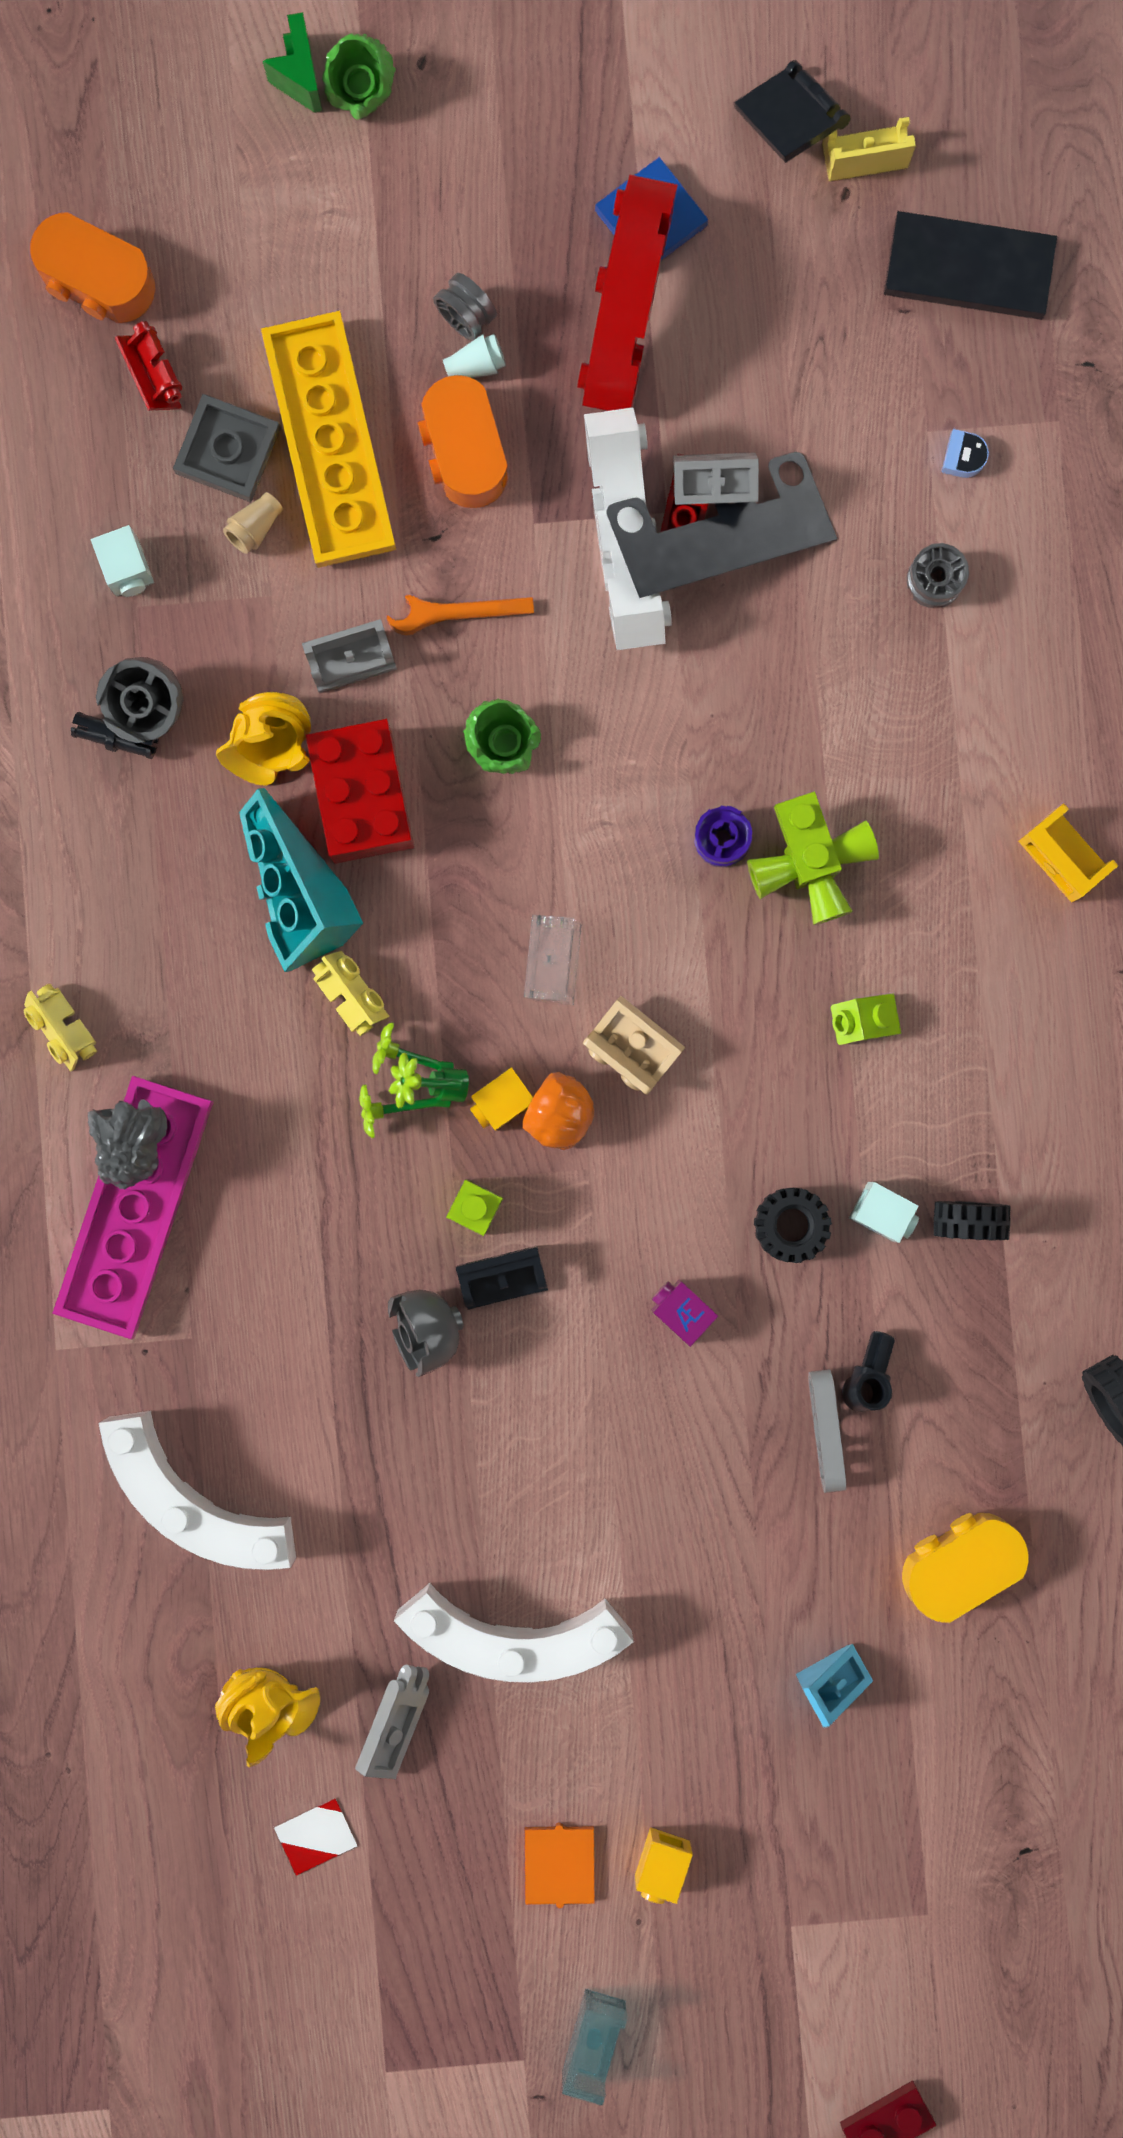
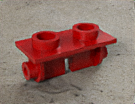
M142 321L133 327L135 333L132 336H116L117 345L148 411L180 410L182 408L179 402L182 398L180 392L182 385L177 380L169 360L164 359L160 361L159 359L164 354V349L157 337L155 327L150 326L147 321Z

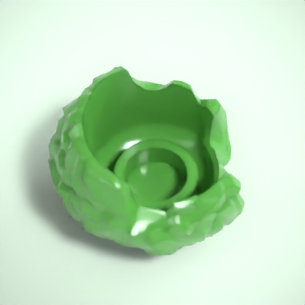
M349 34L341 38L337 45L330 52H327L322 81L324 82V92L327 95L328 101L333 107L346 111L350 110L352 117L357 120L363 119L375 111L391 94L396 68L393 67L392 55L386 51L387 47L384 44H380L378 39L367 37L366 34Z
M499 698L492 701H483L481 705L476 707L467 718L466 729L463 730L467 751L476 760L477 764L484 771L501 774H514L526 771L530 767L532 750L538 748L541 741L539 727L522 710L520 705Z

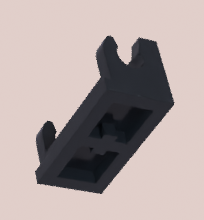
M538 1246L460 1264L455 1267L467 1310L548 1290Z

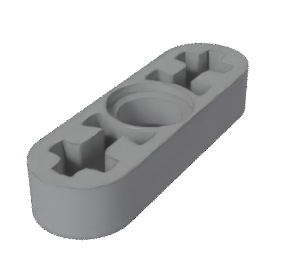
M830 1369L810 1371L808 1373L822 1488L824 1493L845 1491L846 1475L833 1376Z

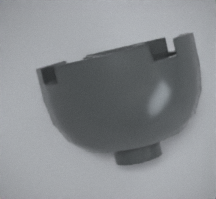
M148 657L126 658L110 667L100 679L96 693L97 706L100 705L101 712L105 717L102 720L107 728L120 738L135 743L154 740L169 732L180 717L184 701L181 684L174 672L161 661Z
M428 1290L408 1291L390 1298L388 1301L389 1318L397 1315L398 1329L392 1330L399 1352L410 1371L417 1369L416 1376L420 1377L446 1365L456 1354L460 1339L459 1330H462L464 1327L458 1308L456 1306L450 1307L443 1297Z

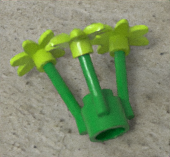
M392 1022L386 1025L381 1032V1040L377 1043L378 1051L373 1056L372 1064L374 1074H378L385 1057L394 1060L396 1057H399V1066L391 1067V1074L397 1081H394L389 1088L390 1094H396V1103L382 1105L381 1102L371 1103V1097L368 1095L366 1084L361 1087L359 1102L363 1108L361 1116L364 1119V1131L371 1138H375L374 1119L384 1118V1114L429 1107L449 1108L451 1101L464 1102L468 1094L469 1076L465 1069H454L453 1062L438 1061L399 1048L400 1044L391 1042L392 1037L390 1036L394 1027ZM417 1063L437 1070L432 1071L429 1078H423L420 1074L414 1073ZM420 1087H428L429 1094L435 1096V1098L414 1100L413 1090H418Z

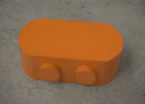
M68 212L58 213L46 218L34 231L30 243L31 259L46 285L45 289L55 298L63 302H68L71 299L81 304L82 309L92 317L99 320H104L107 317L117 323H127L136 320L151 306L155 296V280L141 249Z
M454 375L442 378L434 383L426 392L422 401L424 420L417 422L423 446L431 445L435 459L428 460L434 484L442 483L446 497L459 506L466 508L487 506L498 499L505 490L508 482V467L485 387L477 380L467 376Z

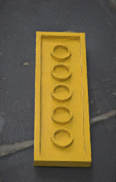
M335 311L261 328L317 568L396 550L341 312Z

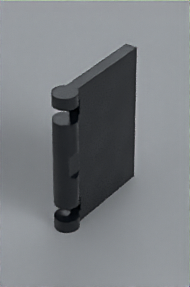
M796 60L790 61L784 70L734 102L735 109L785 163L837 129H844L849 124L851 118L845 110L841 109L836 100L806 70H803L802 65Z

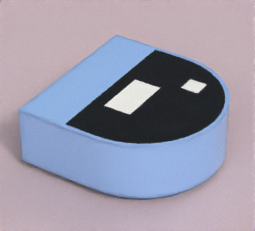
M953 429L950 433L941 473L963 478L977 475L988 460L989 451L986 442L976 434Z

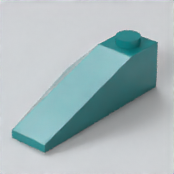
M258 788L240 810L239 814L250 860L258 863L262 885L256 886L259 900L266 899L271 922L265 923L267 935L284 972H288L343 946L363 925V921L344 884L265 788Z

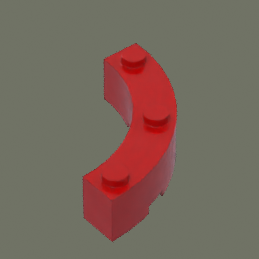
M629 175L626 189L617 190L613 215L619 217L608 267H599L595 292L602 293L590 360L589 364H581L577 388L585 389L582 406L606 411L632 408L645 346L637 344V339L645 338L658 282L661 256L664 254L671 225L678 184Z

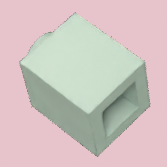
M130 525L90 539L106 583L116 597L120 595L124 597L135 596L146 589L145 586L154 583L139 540Z
M867 1182L849 1219L892 1242L900 1243L902 1237L908 1239L918 1223L919 1217L914 1215L918 1205L875 1182Z

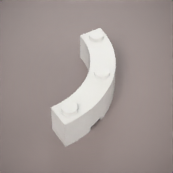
M633 407L584 414L589 466L592 470L594 487L600 486V488L592 489L605 589L609 592V612L616 650L666 644L665 626L672 625L669 601H662L660 592L639 598L606 514L609 505L630 498H640L646 504L641 450L647 449L645 424H637ZM626 507L619 511L617 521L624 531L634 533L641 529L643 518L638 510ZM651 518L657 532L655 518Z
M151 1411L112 1416L99 1422L102 1443L110 1467L120 1487L133 1506L161 1534L180 1547L202 1558L220 1564L263 1570L291 1567L296 1559L291 1517L263 1518L244 1514L237 1515L215 1506L213 1502L199 1494L189 1484L183 1482L167 1462L168 1458L159 1443L154 1428Z
M429 1583L398 1609L394 1622L413 1641L441 1661L467 1673L507 1682H539L576 1675L609 1660L634 1642L632 1630L606 1599L581 1615L561 1622L560 1625L548 1628L533 1629L502 1625L494 1626L470 1617V1614L454 1606Z

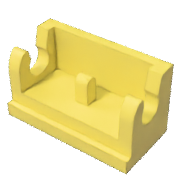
M909 117L899 118L896 127L837 136L836 130L826 136L822 141L829 181L908 168L916 147L914 135L907 136V128L910 122Z

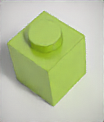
M466 1179L446 1218L484 1236L504 1198Z

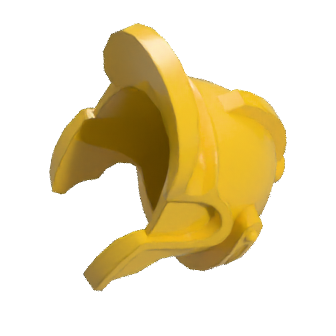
M278 692L256 694L240 703L239 710L243 713L235 717L233 728L230 732V740L216 750V757L221 765L234 775L253 784L270 785L276 780L279 771L286 769L298 771L309 762L310 759L306 756V751L301 747L302 742L306 739L305 735L311 732L309 713L303 703L292 695Z
M238 1669L223 1686L221 1697L215 1705V1711L222 1730L232 1731L247 1737L246 1753L248 1757L246 1763L247 1766L252 1767L267 1758L273 1750V1744L285 1734L298 1736L311 1725L320 1706V1693L317 1687L299 1691L296 1685L289 1684L285 1677L271 1669Z

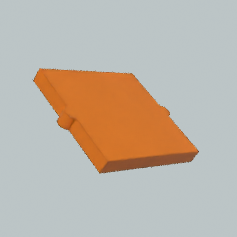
M558 1822L555 1827H525V1904H556L557 1908H562L564 1904H595L594 1826L563 1827V1824Z

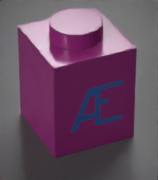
M680 1280L674 1285L667 1281L652 1298L656 1303L651 1309L652 1312L690 1347L718 1317L711 1308Z

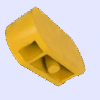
M967 1513L954 1520L950 1524L951 1530L938 1538L936 1535L928 1536L914 1546L916 1551L908 1555L905 1560L902 1581L908 1597L925 1616L938 1622L951 1623L1023 1579L1029 1561L1026 1543L1021 1534L1002 1518L989 1513H977L974 1516L972 1513Z

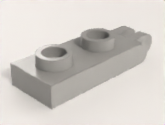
M404 1665L400 1669L397 1679L389 1682L355 1767L364 1777L396 1779L429 1695V1688L426 1685L429 1679V1671L426 1667Z

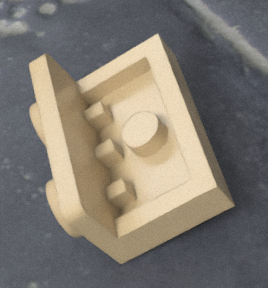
M622 996L616 1000L594 1030L583 1041V1044L589 1049L590 1055L596 1061L604 1065H610L621 1074V1079L627 1086L636 1091L641 1090L645 1094H649L685 1049V1046Z

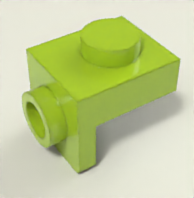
M894 993L857 998L831 1006L832 1024L839 1045L902 1034Z

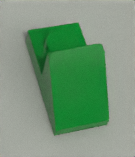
M301 12L287 15L290 33L283 34L286 56L263 60L267 81L312 112H322L304 14Z

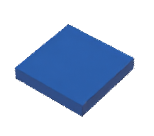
M660 157L634 175L678 184L671 225L661 260L708 226L709 219ZM628 180L595 204V212L613 235L615 234L619 217L613 215L617 190H625Z

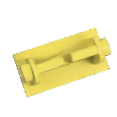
M342 951L321 958L323 961L312 969L316 975L313 978L330 1002L335 1001L341 995L346 999L336 1010L351 1032L357 1031L359 1036H362L373 1028V1024L390 1017L384 1009V1003L379 994L366 985L359 975L360 970L357 964Z
M47 984L37 991L39 998H36L32 990L29 991L24 1004L26 1008L23 1010L25 1017L35 1030L41 1029L50 1041L47 1043V1047L57 1063L62 1064L64 1062L71 1072L75 1069L79 1055L83 1060H87L97 1053L94 1047L96 1041L80 1019L68 1026L64 1024L63 1020L74 1015L75 1011L59 988L54 989L51 984Z

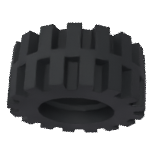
M937 1201L934 1208V1236L974 1240H1009L1011 1206L991 1203Z

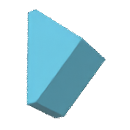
M853 1644L841 1648L796 1674L823 1727L830 1726L873 1682Z

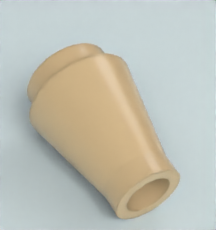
M265 492L259 499L227 519L228 525L223 529V532L232 545L247 554L251 549H258L275 519L283 511V508L274 496Z

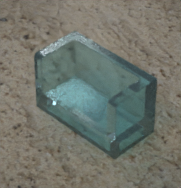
M585 1989L562 2069V2094L598 2105L604 2104L606 2097L605 2081L619 2031L620 2029H625L627 2022L626 2000Z

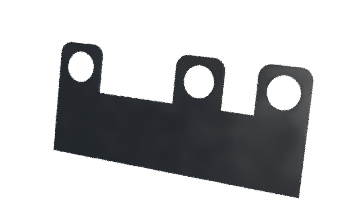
M792 452L772 458L769 461L768 468L780 498L756 504V502L714 503L719 514L718 516L660 533L656 532L646 504L640 498H630L609 505L606 514L639 598L836 540L837 536L805 457L799 452ZM792 461L801 467L803 480L799 485L789 486L781 480L779 468L784 462ZM632 507L640 512L643 518V525L639 531L630 533L624 531L619 526L617 516L621 509Z

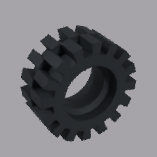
M782 1188L764 1198V1202L756 1210L757 1216L754 1218L756 1232L754 1233L765 1252L780 1261L802 1263L804 1260L813 1259L819 1251H823L826 1247L824 1245L826 1240L830 1239L831 1236L829 1229L830 1225H832V1220L828 1216L827 1211L829 1210L827 1206L820 1201L817 1195L801 1188ZM798 1209L807 1217V1233L798 1241H787L777 1231V1220L785 1210Z

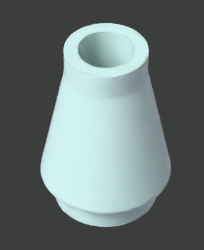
M482 334L452 356L443 359L448 376L462 375L476 378L498 374L497 369L506 366L495 334L487 337Z

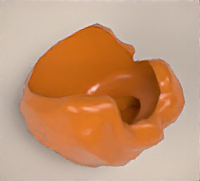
M560 1072L551 1073L546 1077L532 1098L523 1118L522 1128L545 1147L561 1150L570 1149L586 1135L594 1118V1102L587 1089L576 1078Z

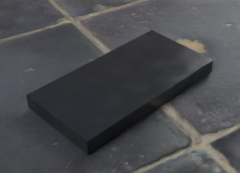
M897 211L883 295L1043 320L1046 315L1058 236Z

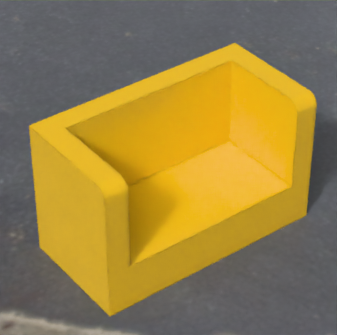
M1063 803L1018 842L1072 903L1088 893L1119 865L1114 860L1106 864L1063 816L1069 810L1065 803Z

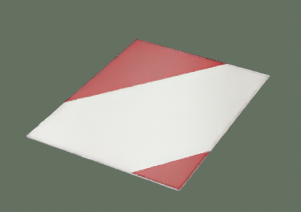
M336 1798L274 1827L296 1876L357 1847Z

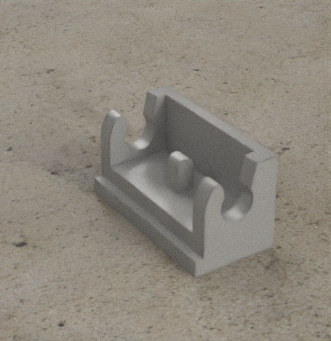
M756 453L673 456L675 505L758 502L759 459Z
M381 619L302 643L319 693L397 669Z

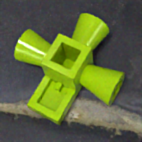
M815 791L775 804L774 810L787 847L783 851L784 855L747 860L750 877L758 897L762 899L794 881L797 890L807 886L809 888L813 925L822 924L852 913L851 907L833 878L842 870L841 864L879 859L877 842L869 823L865 820L836 838L831 839Z

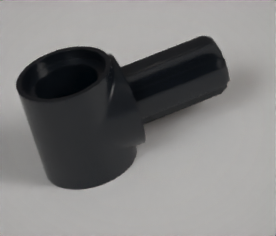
M873 1331L871 1333L862 1366H855L852 1376L843 1385V1400L854 1411L880 1410L886 1407L891 1400V1377L886 1374L895 1340L889 1334L880 1331ZM865 1381L870 1384L873 1390V1397L869 1403L861 1395V1387Z

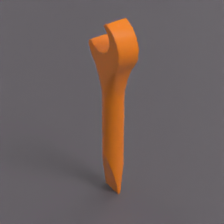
M406 595V603L411 607L409 616L403 620H394L389 615L386 618L392 630L406 636L413 635L429 625L447 620L534 614L533 597L442 604Z

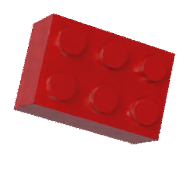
M382 719L306 734L328 853L333 863L337 864L413 849L414 842L392 731L388 720Z

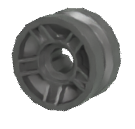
M457 273L448 281L449 287L446 290L441 289L433 297V301L437 310L450 326L466 339L473 341L482 332L481 326L491 323L497 316V311L489 297L474 281L462 273Z
M945 543L931 544L919 552L909 567L906 577L907 589H910L914 596L913 599L922 606L928 608L945 607L952 603L965 587L969 576L968 562L963 553L952 545ZM937 569L942 571V582H935L931 578V573H935Z

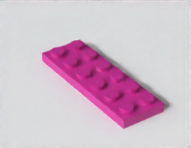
M136 1076L131 1077L124 1101L137 1109L140 1100L145 1099L153 1107H161L167 1118L168 1128L166 1129L165 1137L157 1143L159 1165L153 1171L152 1176L127 1189H120L112 1183L105 1184L98 1176L52 1314L131 1340L136 1336L213 1105V1101Z

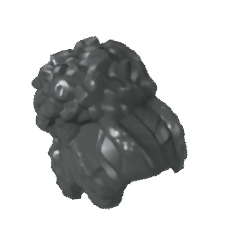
M144 1099L140 1100L137 1109L125 1101H119L114 1109L91 1110L88 1112L89 1134L97 1144L95 1163L98 1166V1175L103 1183H112L120 1189H127L153 1175V1171L159 1165L157 1143L165 1137L166 1129L168 1128L167 1118L161 1107H153Z

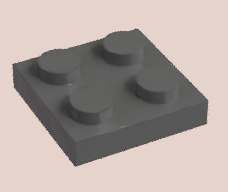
M202 394L173 470L179 476L252 503L279 435L280 424L277 421Z

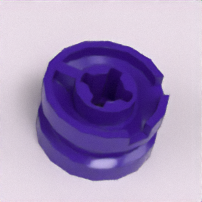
M721 805V807L709 809L700 817L696 825L694 843L697 853L705 862L715 867L726 868L736 865L745 858L750 849L753 830L750 821L742 814V811L732 806ZM720 830H726L731 835V839L724 842V846L719 845V840L716 838V833Z

